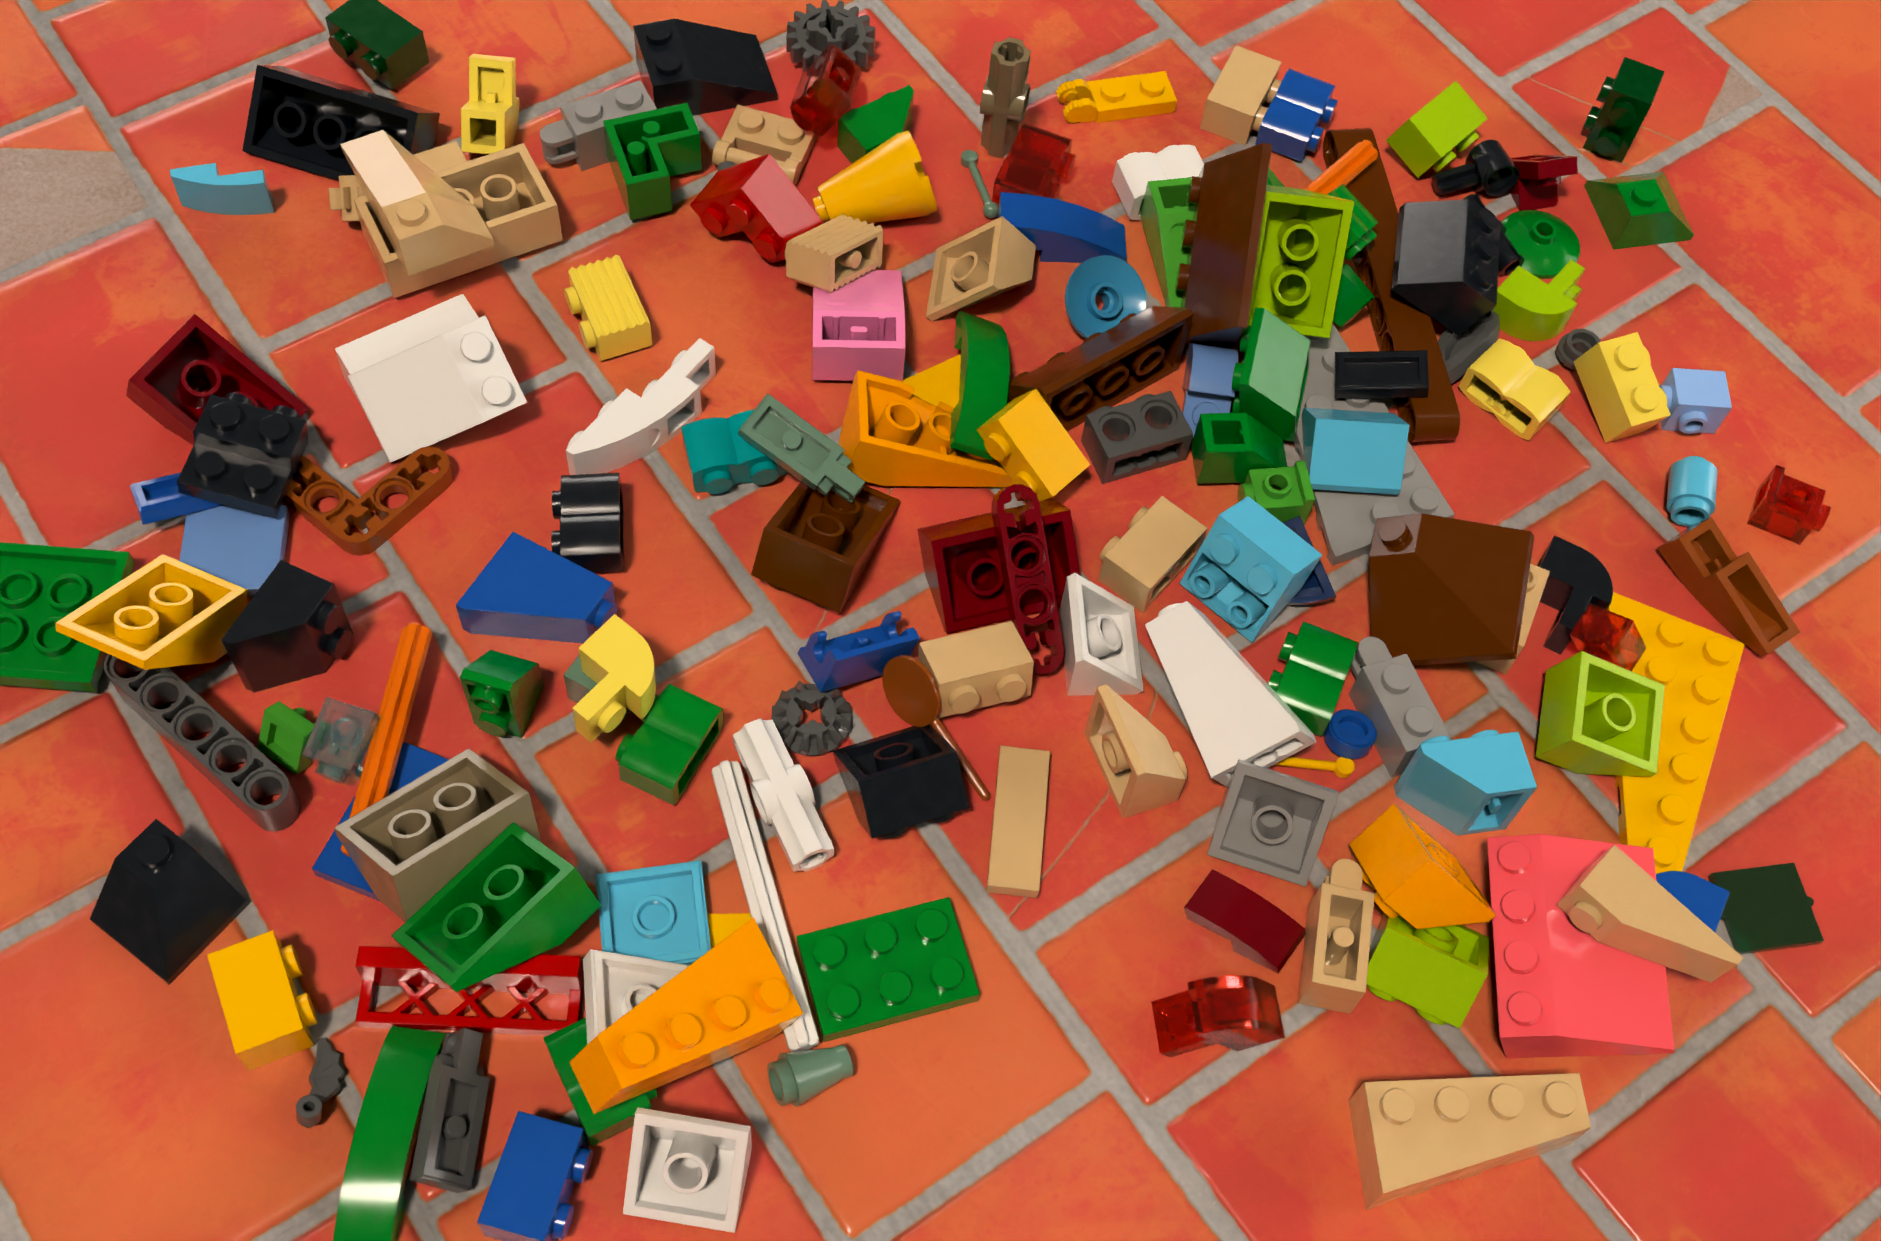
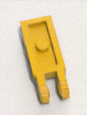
M1166 71L1087 82L1082 79L1069 80L1060 84L1057 87L1058 90H1056L1058 100L1064 103V105L1067 104L1064 106L1063 114L1065 120L1071 122V124L1092 121L1102 123L1173 113L1177 104V99Z

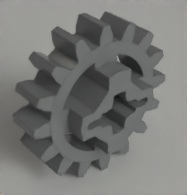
M822 0L820 8H816L810 3L806 4V14L795 11L794 21L787 23L786 49L787 52H791V61L793 64L803 62L802 71L805 73L813 68L818 70V78H823L826 72H832L835 79H840V72L844 70L852 76L855 75L856 65L866 68L868 66V57L874 56L875 27L870 26V17L868 15L858 17L859 8L857 6L849 10L844 9L843 1H839L836 6H829L827 0Z

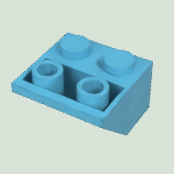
M1247 496L1218 515L1179 584L1250 642H1254L1300 591L1322 557V554Z
M1496 730L1481 731L1470 738L1450 740L1447 736L1427 739L1419 745L1394 786L1396 797L1458 836L1506 829L1537 788L1519 732L1499 734Z

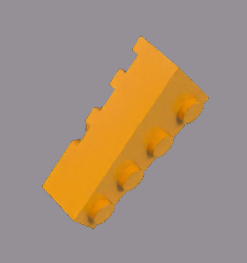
M753 917L598 1034L569 1063L593 1113L596 1114L772 1040L798 1019L803 1012Z

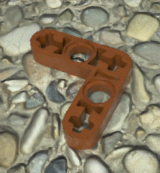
M423 447L414 451L361 497L357 498L307 457L302 456L294 477L301 475L303 483L307 488L303 491L301 485L292 479L283 501L344 551L352 555L362 556L377 550L451 485L453 471L449 456L445 451L437 447ZM425 467H427L430 470H434L438 467L439 472L433 474L432 472L427 471L424 474H422L421 470ZM417 484L419 486V490H415L414 488ZM392 493H403L408 496L406 503L399 508L391 509L382 505L385 497ZM333 496L339 500L337 506L331 511L318 512L313 509L314 503L322 497ZM371 511L376 513L373 517L371 516ZM355 527L360 530L367 528L368 532L364 535L358 532L351 534L350 530Z

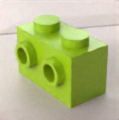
M1455 81L1409 118L1386 141L1415 176L1419 178L1430 167L1437 173L1457 156L1452 151L1454 147L1461 153L1480 136L1476 133L1475 129L1488 118L1459 83Z

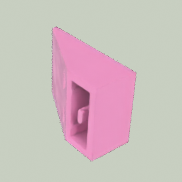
M871 270L869 274L865 273L864 277L855 278L854 282L850 281L848 285L844 284L843 288L839 287L838 290H833L832 293L813 287L812 380L853 381L854 375L859 370L903 382L905 308L902 272L898 270Z

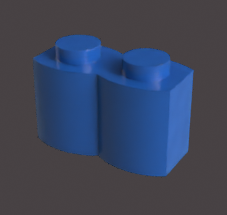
M1289 68L1262 120L1255 145L1261 143L1272 144L1271 151L1300 162L1303 161L1307 151L1315 153L1324 132L1320 125L1322 122L1330 123L1338 100L1332 98L1335 85Z

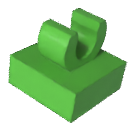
M278 701L264 710L257 749L297 775L311 766L314 748L322 743L327 724L320 721L315 725L305 718L306 710L302 707L292 710Z

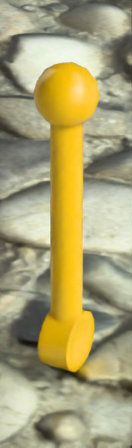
M1288 757L1274 764L1333 771L1339 778L1350 777L1355 769L1354 762L1344 757H1339L1336 762Z

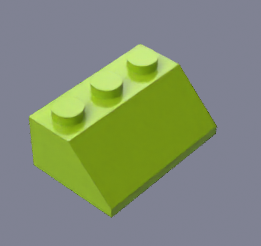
M1267 185L1248 325H1252L1255 307L1265 308L1302 335L1330 338L1354 201L1304 189Z

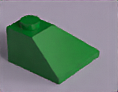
M1663 171L1587 180L1584 185L1613 250L1691 240L1694 236Z

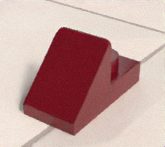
M1534 154L1511 158L1519 169L1520 176L1516 185L1509 192L1517 208L1521 211L1556 206L1558 203L1557 184H1561V176L1578 174L1577 156Z

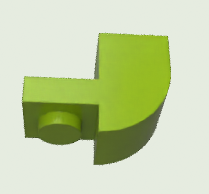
M1570 260L1553 280L1547 284L1518 266L1497 288V305L1494 307V311L1499 315L1500 330L1512 337L1525 341H1544L1559 335L1564 330L1578 304L1575 301L1582 292V288L1577 286L1585 268Z

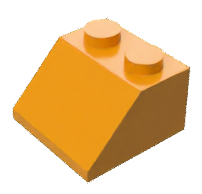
M1396 804L1391 805L1349 844L1360 862L1358 865L1362 869L1363 880L1372 889L1376 890L1374 895L1375 903L1390 918H1396L1400 915L1414 928L1423 929L1489 922L1496 916V913L1458 858Z

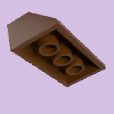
M1151 306L1137 315L1135 313L1129 314L1115 327L1102 334L1099 332L1092 334L1082 345L1071 351L1057 353L1045 365L1036 370L1017 375L1009 384L1007 404L1014 398L1037 389L1068 432L1084 423L1087 414L1104 406L1112 407L1177 371L1193 313L1188 308Z

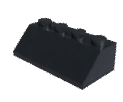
M257 65L242 151L339 180L338 176L355 175L340 144L384 130L414 155L433 149L440 113L287 67Z

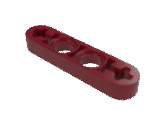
M1014 484L1002 488L995 494L991 509L1009 617L1028 651L1036 647L1035 632L1024 633L1023 625L1048 623V630H1038L1041 644L1050 645L1051 654L1044 656V665H1040L1038 659H1033V673L1048 674L1055 671L1061 665L1064 658V644L1040 502L1037 494L1031 488L1023 484ZM1011 493H1015L1017 501L1026 502V510L1019 513L1020 526L1026 527L1031 525L1032 533H1020L1008 538L1007 529L1017 528L1014 513H1006L1004 510V504L1012 500ZM1020 541L1030 543L1036 552L1034 564L1026 570L1018 568L1011 558L1013 547ZM1030 589L1038 591L1044 600L1042 612L1034 618L1025 616L1020 609V598L1023 593Z

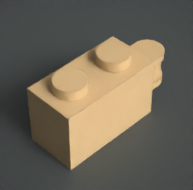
M1340 859L1334 863L1324 883L1322 882L1308 905L1298 997L1299 1004L1351 1014L1366 993L1375 895L1372 892L1362 891V869L1358 863L1351 859Z

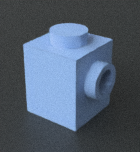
M1672 368L1663 384L1659 385L1665 392L1667 407L1671 414L1661 421L1662 430L1681 431L1686 434H1714L1732 409L1725 371Z

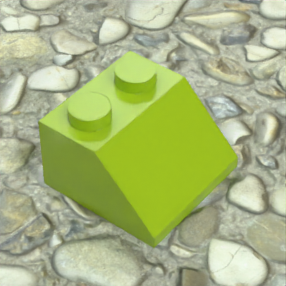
M1583 651L1547 669L1536 758L1577 774L1645 777L1656 775L1665 685Z
M1383 913L1370 945L1367 987L1373 994L1384 1000L1396 1001L1398 999L1415 1007L1423 1018L1438 1025L1448 1023L1460 1029L1488 975L1489 937L1464 925L1416 929L1400 915L1396 918H1390Z

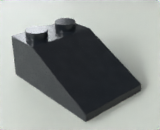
M669 19L633 26L636 63L644 87L657 109L688 103L694 116L736 108L737 105L748 106L778 100L776 88L756 35L679 19Z

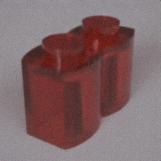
M1024 123L1013 143L1010 153L1005 158L994 182L992 202L999 205L1000 192L1030 194L1058 199L1061 191V185L1058 183L1061 178H1069L1076 160V155L1070 153L1072 139Z

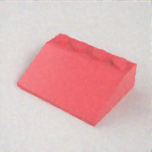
M1545 834L1487 837L1491 908L1496 913V916L1492 918L1499 1037L1506 1058L1675 1053L1666 966L1597 942L1589 933L1577 928L1569 916L1556 905L1587 868L1613 845H1616L1656 880L1653 848Z

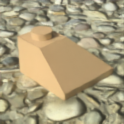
M1002 216L937 248L926 317L930 321L937 320L998 296L1032 280L1036 245Z
M1107 684L1097 687L1084 733L1122 819L1178 801L1187 779V768L1181 754L1178 751L1173 752L1166 736Z

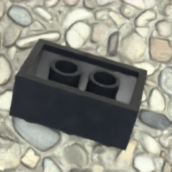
M1468 199L1404 203L1399 208L1391 290L1458 336L1461 335L1497 305L1500 222L1490 210L1486 208L1481 209Z

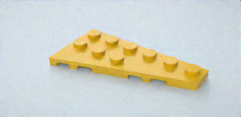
M1613 592L1611 604L1604 612L1607 624L1604 645L1605 651L1609 652V662L1665 685L1657 774L1651 777L1615 775V787H1619L1621 814L1618 816L1620 844L1653 848L1656 874L1667 871H1682L1745 644Z

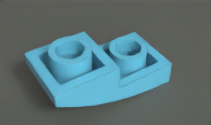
M216 163L170 169L171 179L180 202L184 207L225 215L275 213L273 198L263 170L220 176Z

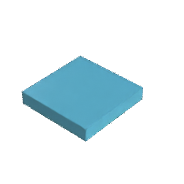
M701 860L596 874L598 901L601 904L599 907L602 951L691 965L711 950Z

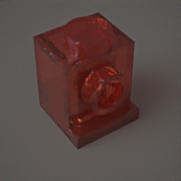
M1776 465L1757 490L1747 524L1800 545L1812 530L1819 532L1829 516L1831 507L1823 504L1825 490L1785 475V468Z
M1589 604L1570 634L1579 652H1586L1630 671L1633 670L1646 650L1634 620L1593 604Z

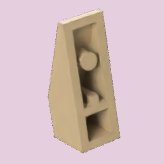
M1613 845L1594 861L1556 904L1569 916L1577 928L1589 933L1597 942L1710 983L1739 965L1743 959L1738 952L1616 845Z

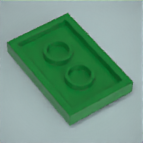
M949 897L796 936L797 948L823 1042L977 1002L980 993Z

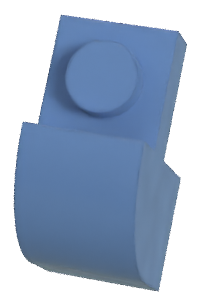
M1189 343L1182 386L1185 389L1182 413L1193 432V437L1200 414L1230 413L1232 397L1235 396V391L1232 390L1233 371L1235 363H1238V351L1235 349Z

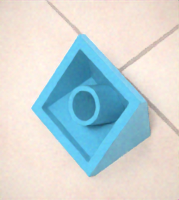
M1303 408L1304 457L1312 489L1399 495L1409 432V424L1394 413Z

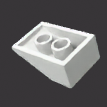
M486 315L347 376L389 463L527 403Z

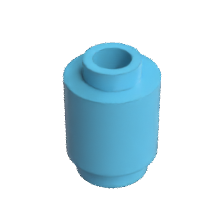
M1688 456L1671 465L1669 469L1666 507L1671 514L1672 521L1676 524L1691 527L1710 518V515L1714 513L1718 470L1713 463L1699 456Z

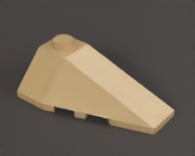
M384 130L340 144L350 167L408 277L495 246L494 239L477 208Z

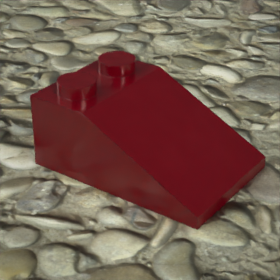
M196 314L129 379L126 396L162 426L192 445L195 444L193 431L210 394L224 398L227 393H239L249 398L253 406L271 411L275 406H287L298 412L300 417L309 409Z

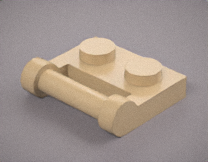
M737 105L721 140H718L715 144L712 164L718 166L722 162L732 161L738 165L770 154L796 186L817 140V126Z

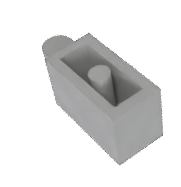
M641 80L560 105L562 120L548 124L540 130L543 158L551 164H560L575 159L581 171L608 163L603 121L657 109Z
M1376 637L1363 638L1357 647L1350 665L1356 681L1348 695L1356 710L1366 715L1374 724L1377 730L1374 745L1390 777L1393 778L1402 775L1422 742L1437 736H1447L1451 740V736L1408 655L1403 654L1392 658L1382 640Z

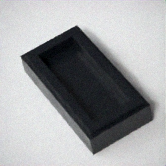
M1428 350L1335 352V399L1428 397Z

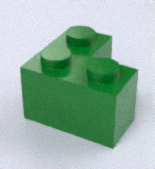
M688 103L604 120L607 158L630 220L672 211L670 177L702 170L700 133Z

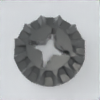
M799 680L795 687L788 691H781L775 706H772L771 720L773 719L787 749L801 755H821L834 750L846 739L851 727L850 703H847L842 697L839 688L820 693L816 684H803ZM823 706L820 711V720L824 724L810 720L800 726L803 720L801 709L805 708L812 712L816 708Z

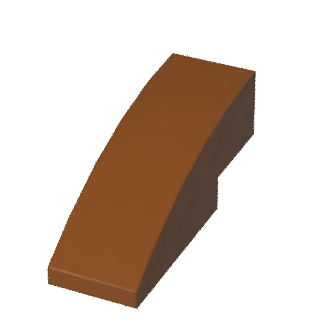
M1712 517L1687 528L1657 548L1670 568L1695 599L1729 632L1761 657L1770 654L1800 633L1750 553L1747 552L1736 556Z

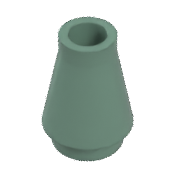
M841 1044L833 1048L780 1053L777 1061L768 1063L767 1073L773 1095L778 1104L784 1106L792 1103L793 1106L798 1107L840 1080L853 1076V1064L847 1048Z

